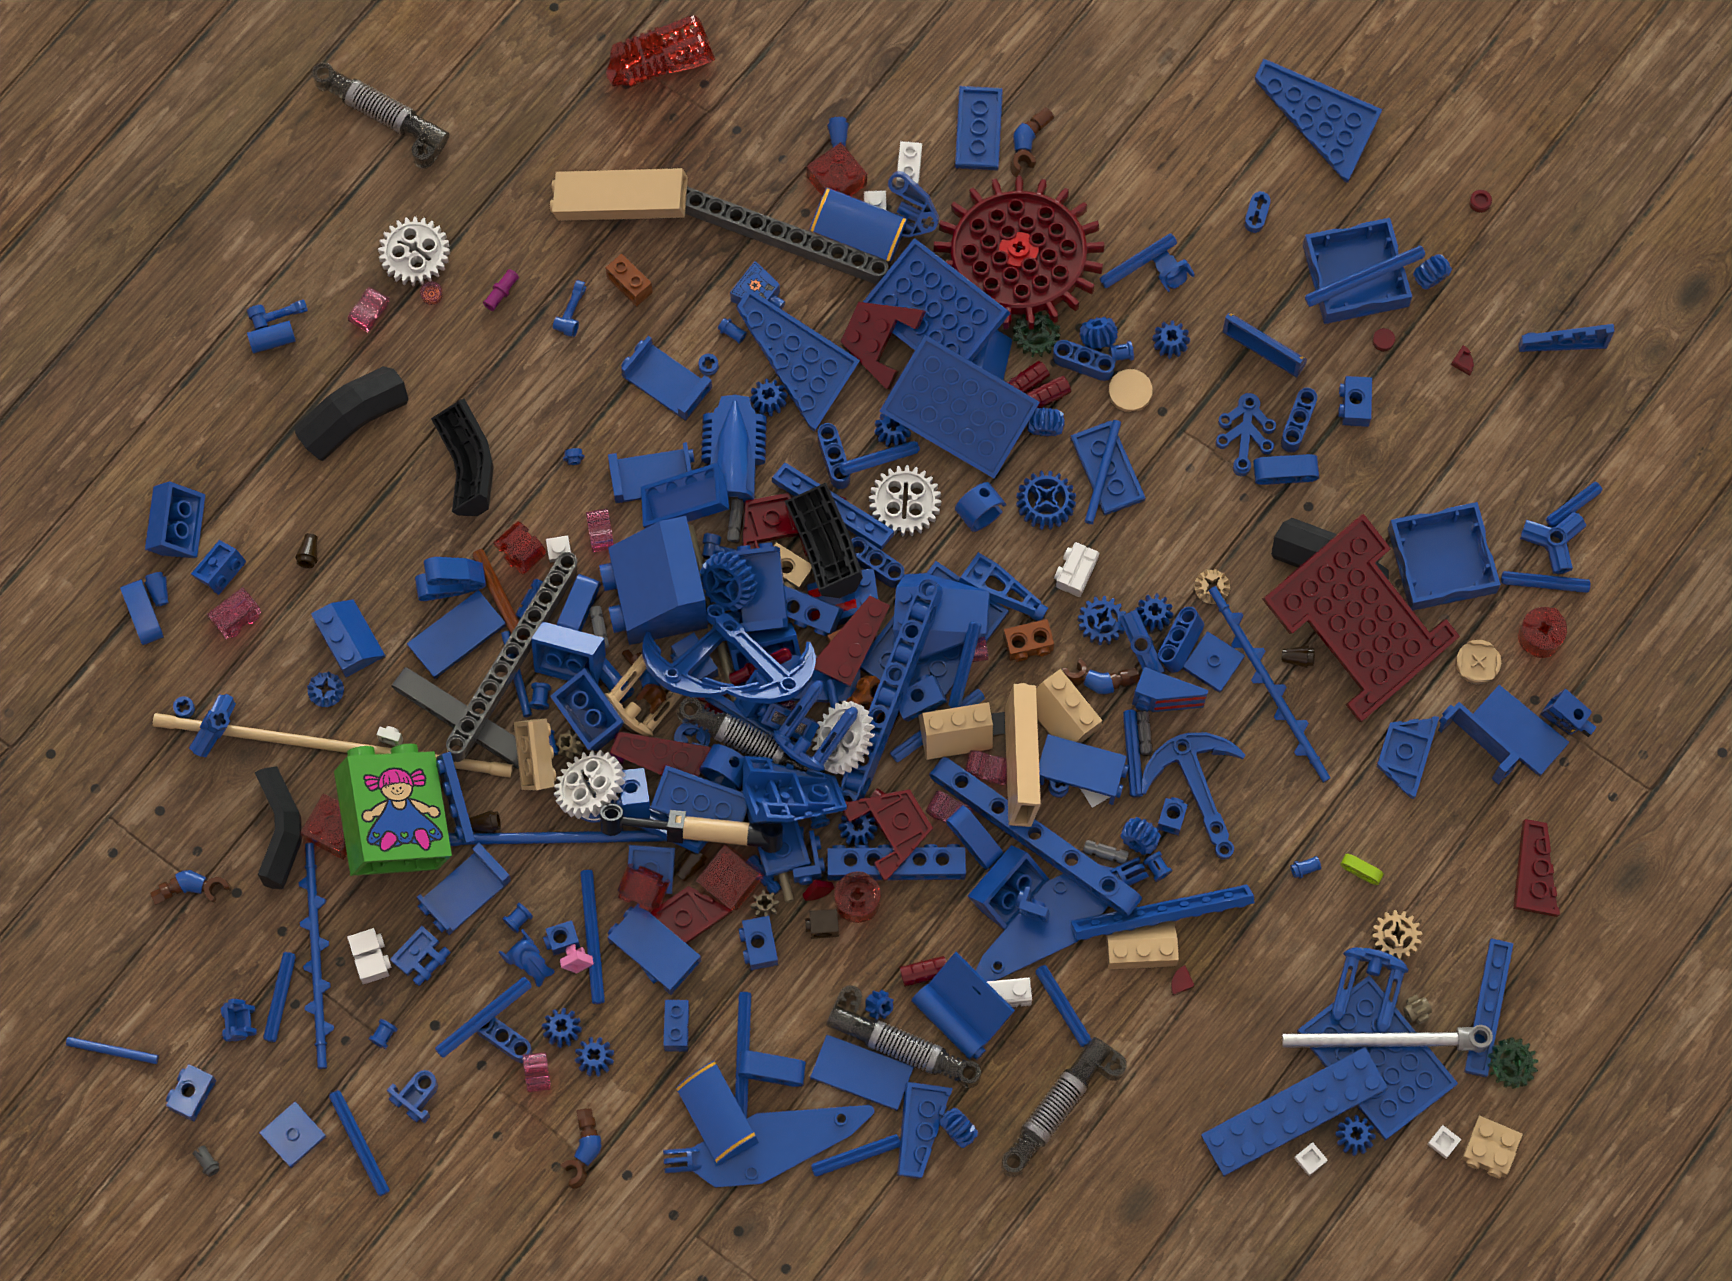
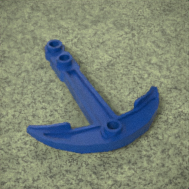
M718 604L708 606L706 611L707 621L715 625V628L730 643H733L770 682L763 686H760L759 682L742 686H727L726 693L751 703L772 704L787 701L805 689L812 679L816 664V655L811 642H806L805 651L799 658L797 667L789 672L756 643L730 614H726L722 606Z
M741 609L726 613L730 614L738 623H743ZM715 625L673 663H669L661 656V649L653 640L651 632L645 633L642 644V656L646 668L664 688L688 697L711 698L727 694V686H734V684L719 682L708 677H703L702 681L690 676L722 641L727 640L715 628Z
M1207 732L1178 735L1169 739L1152 755L1143 773L1141 794L1146 795L1153 781L1163 773L1165 767L1177 762L1203 816V824L1211 844L1216 846L1215 853L1217 857L1223 860L1229 859L1234 852V846L1228 840L1229 833L1221 814L1216 810L1196 754L1212 751V755H1228L1244 759L1245 754L1229 740ZM1184 745L1186 750L1180 751L1178 746ZM1218 827L1220 832L1215 834L1211 829ZM1226 848L1228 853L1222 854L1220 849Z

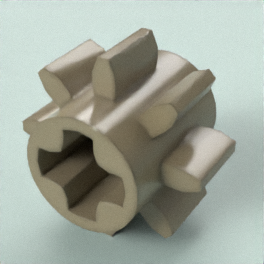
M568 730L566 734H560L558 743H556V746L560 748L558 753L573 760L574 756L582 755L581 752L585 746L577 733Z
M762 890L761 895H753L756 903L751 904V909H757L756 917L760 915L768 916L771 913L777 915L774 907L779 906V901H773L774 893L768 895ZM763 901H767L768 908L763 909Z
M1417 994L1408 998L1406 1001L1407 1005L1403 1007L1407 1019L1410 1022L1416 1020L1418 1025L1428 1021L1430 1018L1428 1014L1432 1013L1428 1000L1425 997L1419 999Z

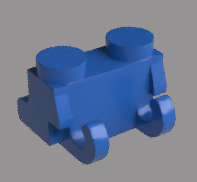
M229 999L228 1003H224V1006L221 1007V1015L225 1019V1029L222 1032L225 1041L245 1040L246 1037L257 1034V1029L251 1028L250 1013L255 1012V1006L247 1005L245 1000Z

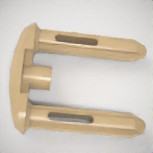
M641 654L610 693L604 694L624 721L622 726L636 735L653 737V730L682 695L669 690L666 693L667 698L653 715L650 713L643 723H639L635 719L641 711L637 704L630 702L624 709L623 705L619 703L620 700L647 669ZM633 674V677H632V678L630 679V681L625 685V687L621 690V687H622V686L624 685V683L629 679V677ZM666 704V707L662 710V712H661V713L657 716V718L654 720V717H655V716L657 715V713L662 709V707Z

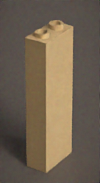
M683 168L556 172L555 180L552 181L554 198L550 201V210L558 221L685 218L688 177Z
M1020 683L1013 684L1005 705L1008 822L1012 826L1031 827L1041 805L1036 686Z

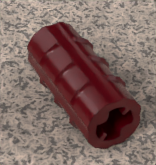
M1038 360L1033 365H1029L1024 371H1020V374L1011 378L1007 383L1027 393L1050 377V373L1046 366Z
M1062 375L1046 384H1042V386L1036 389H1032V391L1026 394L1040 402L1037 406L1040 409L1070 394L1071 388L1067 379Z
M945 957L921 960V962L899 967L904 987L932 980L945 965Z

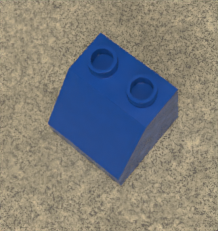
M686 516L659 521L608 547L611 563L599 565L604 591L617 589L620 604L608 607L614 633L626 631L628 643L632 645L642 643L646 632H651L653 640L708 628L705 596Z

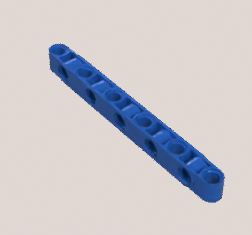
M924 579L919 583L905 615L869 709L868 716L873 718L869 724L875 726L870 731L875 736L869 739V742L873 745L867 746L869 762L862 766L861 762L858 761L857 769L852 767L851 773L845 771L840 787L844 800L849 797L852 798V801L864 798L871 785L943 594L942 587L932 579ZM934 585L935 590L933 594L927 596L926 589ZM913 628H918L917 636L910 638V631ZM897 670H901V678L894 681V673ZM884 712L885 720L882 723H878L877 716Z
M942 757L930 772V778L942 788L1123 916L1129 917L1142 900L1138 892L1034 819L1031 827L1009 825L1008 800L950 759ZM961 781H964L968 784L964 788H959L956 786V784ZM996 807H1001L1004 809V811L1000 814H996L993 812V809ZM1032 833H1038L1041 835V837L1039 839L1033 840L1030 839L1029 835ZM1068 859H1075L1077 864L1069 866L1066 864V861ZM1106 885H1111L1115 889L1111 892H1106L1102 888Z

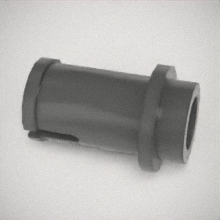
M205 1145L197 1148L200 1152L195 1150L193 1156L203 1168V1174H207L208 1177L215 1175L220 1170L219 1162L214 1161Z

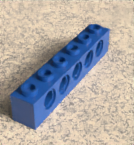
M784 585L787 617L794 619V624L804 628L810 625L815 627L814 632L824 636L836 631L844 608ZM794 601H797L800 605L799 611L793 613L791 610V604ZM814 609H818L820 612V618L817 621H813L811 618V613Z
M927 844L924 847L916 848L888 880H965V847H960L959 844H949L947 847ZM834 845L832 848H828V881L883 880L876 867L870 866L867 861L870 858H877L879 860L894 851L890 845H879L878 848H869L868 845H857L855 848ZM921 857L926 863L922 866H917L913 860ZM944 857L948 860V864L941 866L937 864L936 860ZM848 858H853L857 863L854 866H847L844 861Z

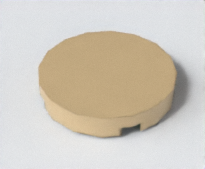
M1126 369L1113 376L1109 384V398L1117 409L1124 412H1137L1149 404L1152 398V384L1143 372L1136 369Z
M1484 640L1467 642L1458 651L1456 657V669L1460 676L1467 682L1476 685L1492 681L1498 675L1502 664L1500 653L1490 642Z

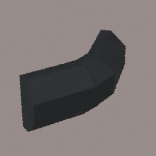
M383 366L343 385L328 395L294 427L296 436L309 452L317 459L324 461L358 429L370 421L406 405L409 399L404 381L394 369Z
M465 398L432 417L431 420L454 461L456 481L452 512L458 516H479L489 509L494 467L488 441Z
M823 483L786 500L785 504L809 556L821 595L842 598L855 592L863 576L848 530L827 483Z
M1291 518L1281 524L1274 536L1271 555L1276 560L1299 568L1337 534ZM1376 561L1375 564L1389 580V570Z
M275 766L254 772L274 812L275 831L258 876L264 886L272 889H284L302 842L301 815L278 767Z

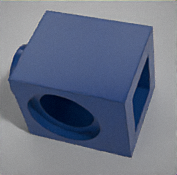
M1166 798L1157 829L1179 836L1188 804H1184V801L1178 798ZM1175 811L1179 817L1171 819L1168 817L1167 812Z
M572 920L546 928L547 936L543 937L547 950L552 949L553 955L566 952V948L572 944H575L576 948L580 947ZM559 934L567 936L566 941L563 943H557L554 940Z

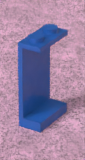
M647 336L644 341L641 340L636 345L634 354L631 357L628 356L621 365L622 377L686 421L712 389V380L705 375L701 379L652 345V338Z
M685 442L681 450L617 459V453L608 454L615 503L642 499L641 486L692 471L691 463L694 462L693 449L688 450L687 442Z
M761 543L759 548L751 549V545L738 546L737 551H731L733 556L739 554L740 560L746 559L745 564L752 566L750 571L756 574L753 580L758 583L755 587L757 592L752 601L744 608H741L743 623L739 624L745 629L746 633L789 628L780 547L773 546L772 543Z
M1460 702L1454 707L1450 705L1442 713L1443 716L1439 720L1441 724L1438 728L1440 733L1454 721L1500 763L1492 777V780L1499 785L1514 770L1520 756Z
M1048 734L1039 762L1040 785L1044 784L1045 779L1110 796L1109 804L1113 805L1115 797L1120 798L1123 785L1119 783L1121 777L1126 778L1129 768V765L1125 764L1127 756Z
M480 843L472 848L473 854L426 896L422 897L421 894L417 896L420 903L418 908L425 916L430 914L434 918L433 924L441 933L444 930L448 935L453 933L511 882L510 875Z
M638 903L635 907L631 906L624 913V919L619 925L616 923L611 927L608 932V941L611 945L615 944L658 980L666 992L672 995L701 962V956Z

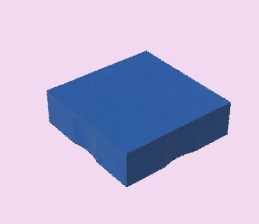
M1390 218L1361 223L1346 229H1331L1307 234L1303 242V249L1315 291L1398 255V244ZM1404 267L1319 303L1324 324L1409 307L1412 294Z
M1478 502L1446 508L1436 513H1421L1390 521L1388 532L1408 606L1412 611L1497 593L1500 581L1493 556L1487 546L1486 531Z

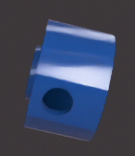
M984 482L967 492L956 504L955 511L970 530L976 532L996 520L1002 514V510L998 505L1001 504L1004 507L1006 503L989 482Z
M713 744L699 770L708 780L734 790H739L743 784L744 756L724 745Z

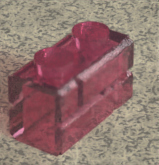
M242 587L210 611L207 616L224 639H227L229 637H236L241 632V628L247 623L252 624L258 620L261 610L258 604Z

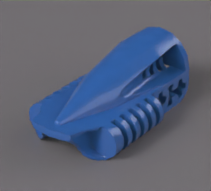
M740 395L721 396L719 405L715 408L714 413L703 415V448L701 449L703 455L701 456V461L710 465L719 463L725 479L728 497H738V499H743L745 503V501L752 500L755 497L756 465H762L766 460L764 456L766 455L765 433L767 428L765 426L767 425V417L762 414H755L749 397Z

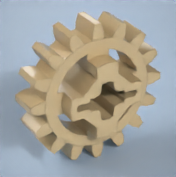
M1396 910L1393 911L1392 916L1386 912L1383 915L1384 920L1379 917L1376 921L1378 925H1374L1372 928L1376 933L1372 934L1371 939L1377 940L1374 948L1380 947L1382 952L1396 956L1398 959H1401L1402 955L1408 959L1410 952L1415 954L1417 951L1415 946H1420L1422 942L1417 939L1422 936V932L1416 930L1420 924L1412 923L1413 915L1406 918L1405 911H1403L1401 916L1398 915ZM1391 922L1390 929L1382 931L1383 927ZM1395 928L1397 934L1401 936L1399 941L1398 939H1396V936L1393 935ZM1411 940L1410 945L1403 949V943Z

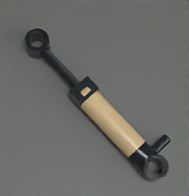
M617 804L604 805L600 810V830L608 836L618 835L622 832L623 826L667 830V842L683 844L684 839L761 847L763 851L768 853L778 852L783 846V827L780 823L756 824L686 816V811L670 810L668 821L624 817L622 808Z

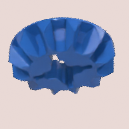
M329 671L327 673L319 672L318 675L311 678L307 686L310 700L320 707H330L337 704L344 693L341 679ZM327 681L329 688L332 690H328L323 697V692L319 688L324 687Z
M688 721L677 728L674 734V741L688 743L686 736L692 737L697 732L696 740L698 743L693 742L691 744L709 746L710 733L702 723Z

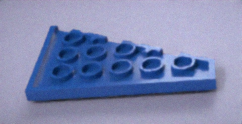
M1263 59L1254 80L1336 173L1348 183L1382 113V109Z
M748 289L736 309L811 430L815 431L860 360L751 289Z

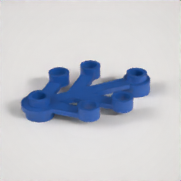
M1252 393L1243 394L1239 398L1238 407L1228 414H1221L1218 420L1221 428H1228L1233 420L1243 414L1242 423L1227 434L1218 435L1216 439V446L1220 449H1225L1231 441L1241 435L1239 458L1233 464V471L1238 476H1246L1251 469V462L1248 459L1250 436L1258 444L1263 454H1270L1274 448L1273 442L1265 439L1252 424L1253 415L1262 425L1264 433L1272 434L1276 428L1275 421L1268 419L1259 409L1260 400ZM1250 400L1253 402V405L1248 406L1245 402ZM1226 418L1229 420V423L1224 424L1221 419ZM1271 424L1273 428L1267 429L1265 425ZM1225 439L1227 443L1221 444L1219 440ZM1268 444L1271 448L1266 450L1263 448V445ZM1244 462L1246 467L1242 468L1238 464Z

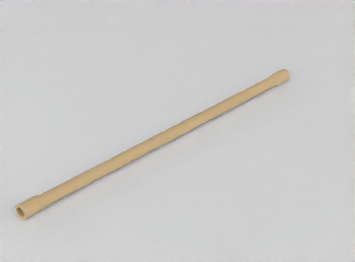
M155 713L153 717V727L199 732L202 723L200 720L179 718ZM228 725L223 733L224 736L347 753L348 750L359 746H372L375 749V754H391V748L234 725ZM471 759L454 762L455 769L489 773L509 778L512 777L513 764Z

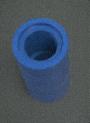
M290 320L247 332L253 354L296 342Z

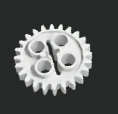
M406 217L405 224L397 221V228L390 225L391 233H383L385 239L380 240V244L383 247L378 248L379 254H381L379 256L380 262H384L382 267L383 270L388 269V276L394 275L396 282L402 278L403 285L408 280H411L412 286L415 285L416 280H419L420 284L423 285L425 278L432 282L431 275L439 277L438 269L445 270L443 263L449 262L446 255H450V250L447 248L449 247V241L445 240L446 234L445 232L441 233V227L437 226L434 228L433 221L427 225L425 218L418 222L416 217L413 218V222H409ZM409 235H415V236H416V237H415L414 239H412V240H407V239H406V237L409 236ZM428 245L434 246L432 250L424 249ZM398 252L404 253L402 257L394 256ZM418 262L423 264L419 268L413 267V265Z
M906 465L905 471H901V468L897 466V472L895 473L888 469V476L881 473L882 481L875 480L876 487H871L873 495L869 496V502H872L870 510L874 511L872 517L879 518L878 521L883 524L885 523L889 528H893L894 535L899 530L902 537H904L906 531H909L910 535L913 536L915 529L921 534L922 526L929 529V521H936V517L933 514L938 515L940 513V509L937 508L941 506V500L938 499L941 497V492L936 491L938 484H931L933 481L932 476L927 479L925 478L926 471L918 474V467H915L913 471H909V466ZM908 483L906 519H902L904 484ZM891 487H898L900 491L892 493L889 489ZM920 488L923 492L921 494H914L911 490ZM894 507L897 508L899 512L896 514H891L887 510ZM918 509L921 511V514L912 515L910 511Z
M843 701L842 705L836 703L835 709L829 707V715L823 713L824 721H818L820 729L816 731L818 736L812 740L817 743L812 750L817 751L845 710L851 707L857 708V719L824 764L826 771L836 775L838 773L844 775L845 771L851 773L852 767L857 769L858 761L864 762L863 755H869L867 746L873 745L869 742V739L875 736L870 733L875 726L869 724L873 720L872 717L868 716L869 711L865 710L864 706L852 701Z
M591 750L589 756L583 752L581 759L575 756L573 764L567 762L569 768L567 770H560L563 776L556 778L559 784H556L554 787L557 790L554 795L560 808L565 813H568L570 817L575 815L577 819H580L582 815L588 819L590 813L597 817V811L601 810L604 805L612 804V799H619L616 793L623 792L620 786L625 784V781L622 779L625 773L622 771L623 767L614 756L612 757L609 752L604 754L599 750L596 755ZM583 772L589 778L588 781L597 794L596 798L594 794L591 792V788L588 782L584 779L582 775Z

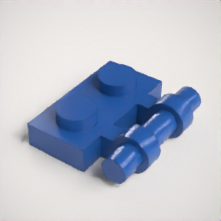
M421 926L390 960L407 976L415 970L418 975L413 979V982L420 986L425 980L428 981L432 977L431 973L439 965L442 966L446 962L445 958L451 952L446 947H443L438 953L434 948L439 944V940ZM427 955L431 956L433 959L425 967H422L420 963Z

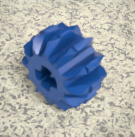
M1438 254L1420 264L1415 269L1413 275L1418 285L1423 289H1429L1449 276L1452 268L1448 260L1443 255Z
M1096 317L1095 319H1089L1080 328V338L1085 347L1093 350L1109 347V344H1114L1118 338L1117 327L1111 318Z
M1173 320L1169 326L1166 322H1163L1162 328L1156 327V334L1152 337V341L1156 342L1154 349H1160L1159 354L1161 356L1168 353L1169 359L1172 358L1173 353L1179 357L1181 351L1186 352L1187 344L1190 343V338L1187 337L1188 329L1182 330V323L1175 326Z
M766 378L765 384L758 381L756 383L757 388L751 389L752 396L750 397V402L754 403V410L760 409V414L762 415L768 412V415L771 417L773 411L779 414L781 412L780 407L786 406L785 399L787 398V393L783 392V384L777 386L776 379L769 383V380Z
M1036 408L1027 423L1028 431L1033 435L1047 437L1059 435L1064 428V413L1058 409Z
M883 413L880 414V420L875 421L877 428L874 429V433L879 435V443L886 440V447H889L890 443H894V446H898V442L905 444L906 437L911 436L909 428ZM890 427H895V431H891Z
M1155 594L1154 599L1150 595H1146V601L1139 600L1138 605L1140 607H1136L1145 628L1150 626V632H1154L1155 627L1161 632L1163 625H1170L1169 619L1173 618L1174 615L1170 611L1173 607L1172 604H1166V597L1159 600V594ZM1152 610H1156L1157 616L1152 615Z
M870 812L851 823L842 815L841 820L843 823L838 825V829L842 830L840 833L841 838L847 837V845L851 844L852 841H855V846L859 845L860 841H862L863 845H868L867 839L874 840L875 835L873 832H877V826L873 825L876 822L874 817L869 818ZM858 824L862 825V830L858 829V831H855L854 825L858 827Z
M1136 817L1135 819L1130 818L1126 822L1120 837L1123 839V843L1129 846V849L1146 855L1151 854L1156 849L1161 835L1158 833V829L1152 826V823H1148L1146 819L1141 820L1139 817Z
M562 1008L561 1014H558L557 1010L554 1009V1017L546 1015L545 1019L549 1023L542 1024V1028L547 1030L543 1033L544 1038H550V1045L558 1041V1048H562L565 1041L567 1046L570 1047V1039L578 1041L579 1038L575 1033L582 1032V1028L577 1026L581 1022L580 1018H574V1011L566 1015V1008ZM565 1024L567 1030L559 1032L557 1026Z
M589 1037L590 1044L587 1045L582 1041L580 1044L583 1049H576L575 1052L579 1057L575 1058L576 1064H581L579 1067L581 1072L587 1069V1076H591L593 1071H595L597 1077L601 1076L600 1069L607 1073L609 1068L606 1064H614V1060L609 1058L614 1055V1051L608 1050L610 1047L609 1042L602 1045L601 1037L597 1039L596 1043H594L592 1037ZM592 1053H593L594 1055H597V1054H598L599 1059H598V1060H596V1059H592V1060H591L590 1054H592Z
M958 1108L948 1110L940 1119L942 1128L959 1147L964 1148L970 1145L978 1136V1132L973 1124Z
M1355 1115L1353 1122L1351 1118L1346 1117L1345 1124L1341 1122L1338 1124V1128L1341 1131H1336L1335 1136L1342 1138L1337 1142L1338 1146L1346 1145L1343 1152H1348L1350 1148L1352 1149V1155L1356 1156L1358 1149L1360 1153L1365 1154V1147L1372 1148L1373 1143L1370 1140H1374L1376 1135L1369 1133L1374 1129L1373 1125L1365 1126L1368 1121L1367 1118L1359 1122V1116ZM1353 1131H1355V1134L1357 1132L1360 1134L1358 1140H1356V1137L1354 1139L1351 1137Z

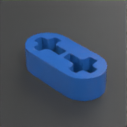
M1259 191L1253 194L1245 218V227L1252 233L1260 232L1265 224L1271 200L1265 192ZM1259 199L1263 200L1261 209H1257ZM1254 215H1258V223L1256 225H1252Z

